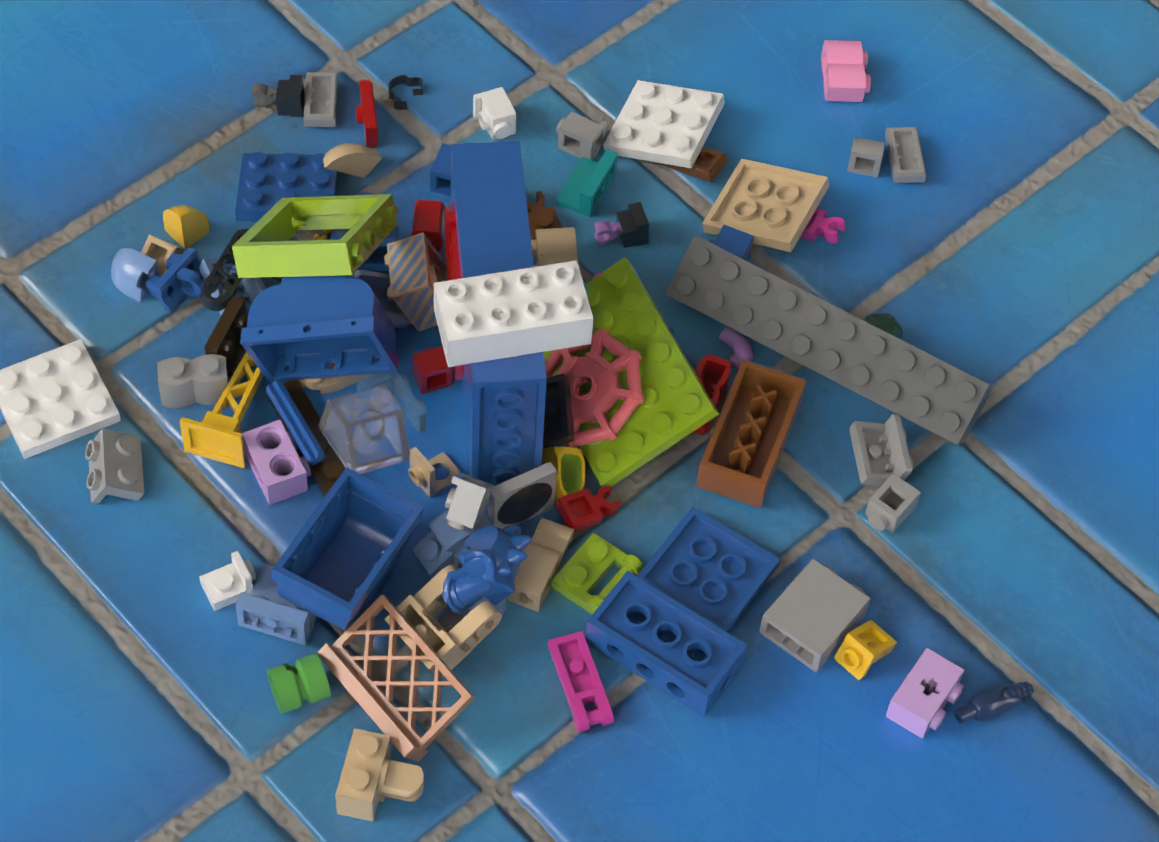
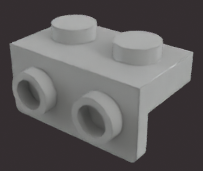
M892 414L885 424L854 421L849 431L861 485L881 487L893 473L902 480H905L910 475L913 461L911 456H909L906 431L902 426L900 415Z
M102 428L96 437L88 442L85 451V458L89 461L87 488L90 490L91 503L99 504L105 495L139 501L144 495L141 437Z

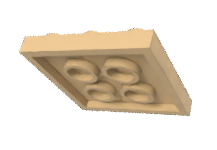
M741 158L702 223L705 233L718 235L723 225H727L753 235L752 244L792 252L829 188L828 177Z

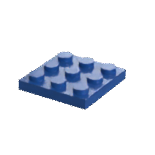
M243 153L235 208L236 221L258 222L282 198L336 196L338 171L324 167L323 159L325 154L323 153L316 155Z
M692 506L637 577L726 632H729L779 567L780 558Z

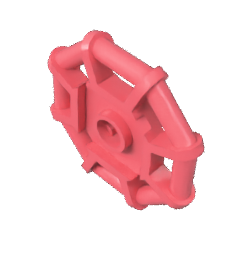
M598 329L596 333H592L591 344L553 350L545 361L546 378L551 377L563 359H565V362L555 375L563 373L569 377L575 441L565 443L564 447L577 448V446L607 439L615 440L618 438L617 433L637 406L644 403L645 396L642 394L639 364L642 359L641 355L637 350H631L612 337L608 330ZM591 348L589 353H585L587 355L585 357L573 356L575 351ZM607 349L619 358L609 363L602 358L603 350ZM626 369L628 390L622 389V383L619 380V373ZM592 381L591 390L587 394L581 395L583 391L580 389V386L583 383L588 385ZM618 399L625 400L611 420L608 421L606 415ZM599 422L601 425L598 428L579 432L580 426L583 423L594 424Z

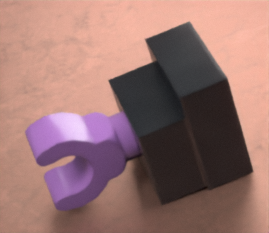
M641 202L629 204L628 210L617 212L616 223L613 221L594 223L596 229L594 236L598 245L609 243L612 239H616L618 235L624 248L649 243V222Z

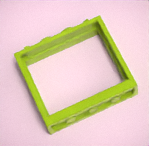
M392 194L282 198L232 246L238 278L353 275L397 226L396 214L399 211L397 206L394 205ZM350 229L340 240L288 241L298 230Z

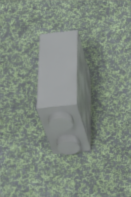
M812 559L763 614L759 633L817 673L842 644L846 635L865 617L870 597L857 585L849 584L840 578L831 567L822 565Z

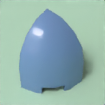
M122 248L113 258L111 279L115 287L122 293L141 302L149 293L146 282L153 275H159L157 260L134 249Z

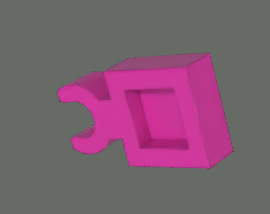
M816 208L800 238L815 242L819 235L823 236L829 243H838V232L835 230L844 232L846 229L845 220L840 217H830L827 219V211Z

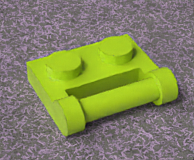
M592 533L552 579L551 587L593 614L627 571L637 576L644 568V565L636 556L625 554L606 540ZM614 565L620 568L597 596L590 595Z

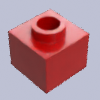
M443 346L434 349L427 348L412 355V374L421 395L453 386V367H448Z

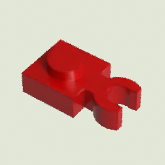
M604 486L594 496L586 488L560 497L555 507L567 527L574 529V532L601 523L604 515L615 514L621 502L619 500L613 503L607 502L604 498L609 497L612 487Z

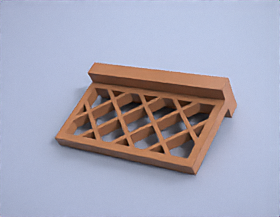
M383 594L332 645L326 643L317 652L320 659L385 735L390 736L392 744L403 757L417 762L429 752L426 747L475 699L474 695L389 598ZM385 608L391 615L390 630H374L375 617ZM398 624L403 628V630H398ZM356 636H366L364 656H353L346 648ZM374 636H389L388 656H372ZM397 636H410L413 640L412 656H396ZM420 649L426 656H420ZM372 661H388L386 681H374L372 679ZM396 661H411L410 681H394ZM419 661H431L435 665L434 681H418ZM359 662H364V667ZM442 675H444V677L448 681H442ZM380 687H386V693ZM394 687H410L409 707H396L393 703ZM418 687H434L433 707H417ZM442 687H454L462 697L452 707H441ZM402 713H408V719ZM416 713H432L431 728L421 736L415 729Z

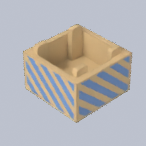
M424 232L387 244L388 254L384 256L390 273L391 286L387 288L388 297L396 302L411 321L410 324H413L418 331L438 326L434 312V283L447 281L446 262Z

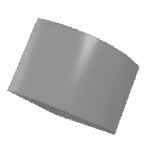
M854 136L847 172L878 178L885 142Z

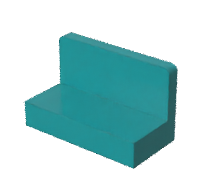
M606 149L599 162L582 157L557 197V205L591 217L616 175L618 153Z

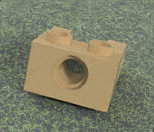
M455 564L443 568L414 596L410 594L396 607L451 670L502 619V614L490 601H484L477 605L449 632L434 618L447 605L443 599V583L448 572L459 569ZM390 614L384 619L389 625L391 617ZM398 624V630H403V628ZM399 636L412 650L413 640L410 636ZM420 649V656H426ZM422 661L435 674V665L431 661Z

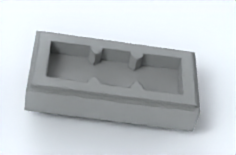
M306 72L304 127H336L337 73Z
M917 127L886 128L885 139L893 182H925L926 171Z

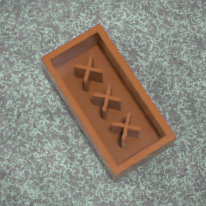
M742 359L699 464L696 487L761 508L802 404L807 380Z

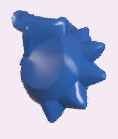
M519 525L508 526L502 529L495 526H486L475 531L465 540L463 549L459 553L460 561L464 564L463 567L448 572L443 583V599L452 612H464L483 597L489 599L493 605H497L514 593V580L519 573L520 563L527 558V554L523 550L532 541L531 536L520 535L521 527Z

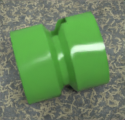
M317 653L296 659L295 666L292 667L288 663H284L267 669L271 691L281 714L301 708L304 700L313 704L331 697L327 676Z

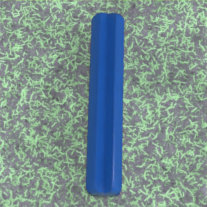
M275 380L272 384L267 385V394L308 463L316 465L318 462L325 459L324 451L282 381Z

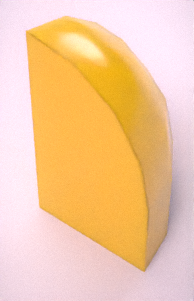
M179 205L163 212L164 230L184 249L210 233L209 220L206 214L197 208Z

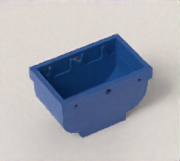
M354 275L282 277L281 284L263 290L253 300L249 308L247 327L242 328L241 345L268 382L398 371L399 355L395 351L394 325L371 287L365 281L355 278ZM336 365L334 369H330V367Z
M346 467L273 567L271 579L277 582L278 595L346 631L369 608L391 576L394 564L423 516L424 507Z

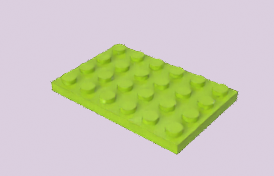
M626 257L587 283V298L593 315L592 333H596L598 329H606L612 337L631 350L639 352L642 357L639 363L642 394L645 396L644 403L637 406L617 433L618 438L613 441L607 439L580 446L602 487H612L719 414L631 262ZM591 348L575 351L573 356L585 357L587 356L585 353H589ZM553 350L543 352L544 362L547 360V358L550 356ZM603 350L602 358L609 363L619 358L609 350ZM563 359V361L560 363V365L557 367V369L551 376H554L556 374V372L565 362V359ZM626 369L619 373V380L622 383V389L628 390ZM592 381L588 385L583 383L580 386V389L583 391L581 395H585L591 390ZM618 399L606 415L608 421L611 420L625 400ZM599 422L594 424L583 423L580 426L579 432L598 428L601 425Z

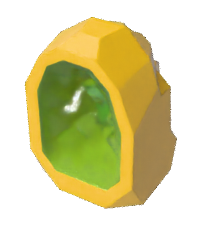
M549 447L542 449V463L551 462L557 471L555 500L557 501L560 497L583 490L585 485V460L582 450L571 447Z

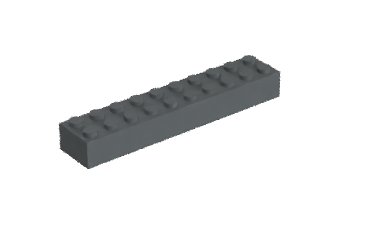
M694 235L665 292L666 295L962 447L994 388L980 379Z

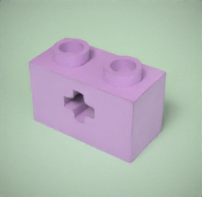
M926 648L892 697L885 717L923 739L930 728L936 731L947 713L943 710L947 702L954 704L964 688V685L960 683L964 669Z

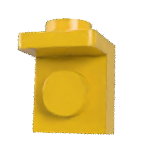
M869 620L846 635L834 658L855 678L861 680L866 676L873 663L892 652L897 641L876 623Z

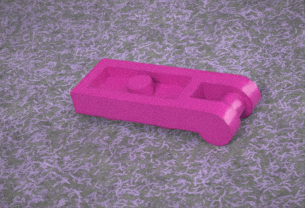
M580 631L548 640V649L572 712L577 732L587 731L590 729V726L599 723L602 726L614 723L611 706L583 632ZM594 702L597 709L586 712L583 705Z

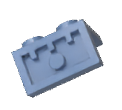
M263 565L251 594L248 595L241 592L235 605L238 626L306 646L318 616L280 597L277 592V582L271 579L274 566Z

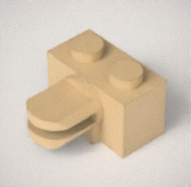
M354 728L335 794L337 814L374 821L378 802H384L386 797L407 802L416 801L424 791L422 768L418 765L390 760L391 740L389 735Z

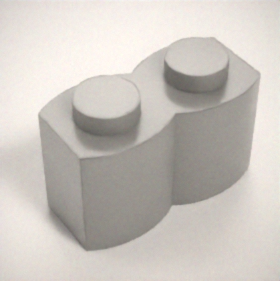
M202 355L192 360L174 357L157 363L162 406L168 408H183L194 403L216 405L229 383L226 357L221 355Z

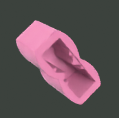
M824 40L821 65L826 101L863 102L864 94L869 93L871 78L870 74H865L868 64V52L863 50L861 41Z

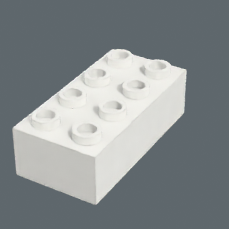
M577 260L434 283V312L448 367L591 344L593 315Z

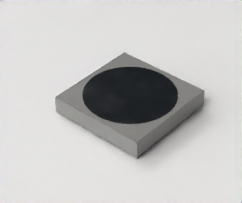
M545 463L493 487L488 500V518L495 527L502 529L508 526H516L554 508L557 471L552 463Z

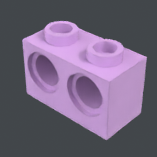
M281 420L242 433L245 456L269 505L308 491L307 477L311 476L308 462L304 456L299 458L296 452L298 445L290 431L285 430ZM282 473H289L285 476L280 475Z

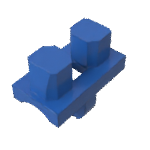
M188 247L182 255L173 253L166 260L167 271L164 275H153L146 282L150 294L160 300L164 310L172 312L187 295L198 297L201 294L204 284L201 280L203 276L198 268L200 262L197 258L198 253L196 249ZM175 278L181 279V282L178 285L175 281Z

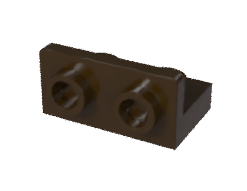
M236 296L231 297L205 345L206 355L215 354L226 357L229 377L233 376L246 353L240 341L242 328L247 327L248 314H246L245 299Z

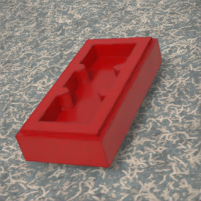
M360 80L361 105L356 106L357 124H363L366 146L377 148V145H379L378 123L373 86L370 80Z

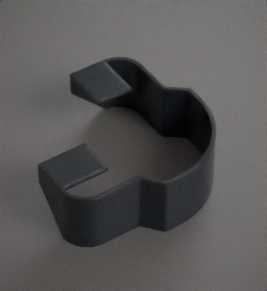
M400 75L389 82V99L393 100L396 110H407V102L396 101L394 99V92L391 89L400 84L420 86L422 89H413V96L423 95V81L419 77L409 78L406 75Z

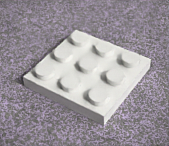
M637 80L603 144L604 150H611L622 157L692 168L725 104L724 95Z
M81 339L0 370V410L24 459L121 421L120 414Z

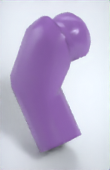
M727 326L721 332L719 340L733 349L735 353L730 357V363L739 369L742 359L752 362V347L746 338Z

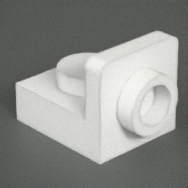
M238 551L231 553V564L199 576L200 583L214 611L237 602L241 592L248 595L251 594L253 589L252 581L256 580V574L249 560L243 561Z

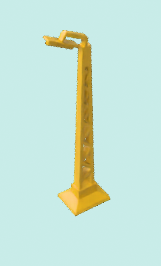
M333 229L320 230L319 233L315 232L311 240H327V233L332 232ZM247 352L212 412L207 411L202 422L184 417L179 420L184 452L245 469L246 462L240 424L264 376L258 367L253 374L250 367L256 364ZM244 375H246L249 381L240 383ZM243 395L238 405L234 398ZM227 405L234 413L233 417L222 415Z

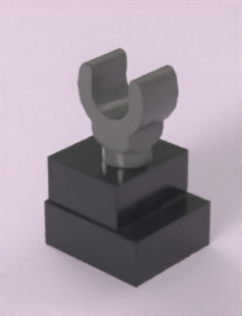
M290 75L289 80H278L277 89L261 83L253 84L251 95L255 96L254 106L264 107L276 102L278 115L303 117L305 105L303 75Z

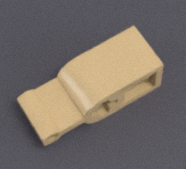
M541 518L532 541L523 550L527 554V558L520 563L519 573L514 580L515 591L507 597L508 601L537 612L540 611L551 588L552 579L557 575L562 557L572 540L574 529Z

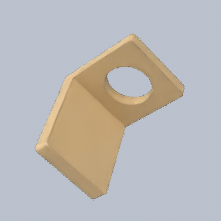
M416 446L410 449V468L408 469L410 478L430 498L452 485L453 476L461 473L444 452L427 460ZM434 467H446L450 472L449 476L444 480H435Z

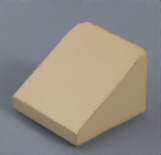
M150 234L141 253L157 260L158 273L161 276L167 271L166 260L173 253L182 255L184 252L183 249Z

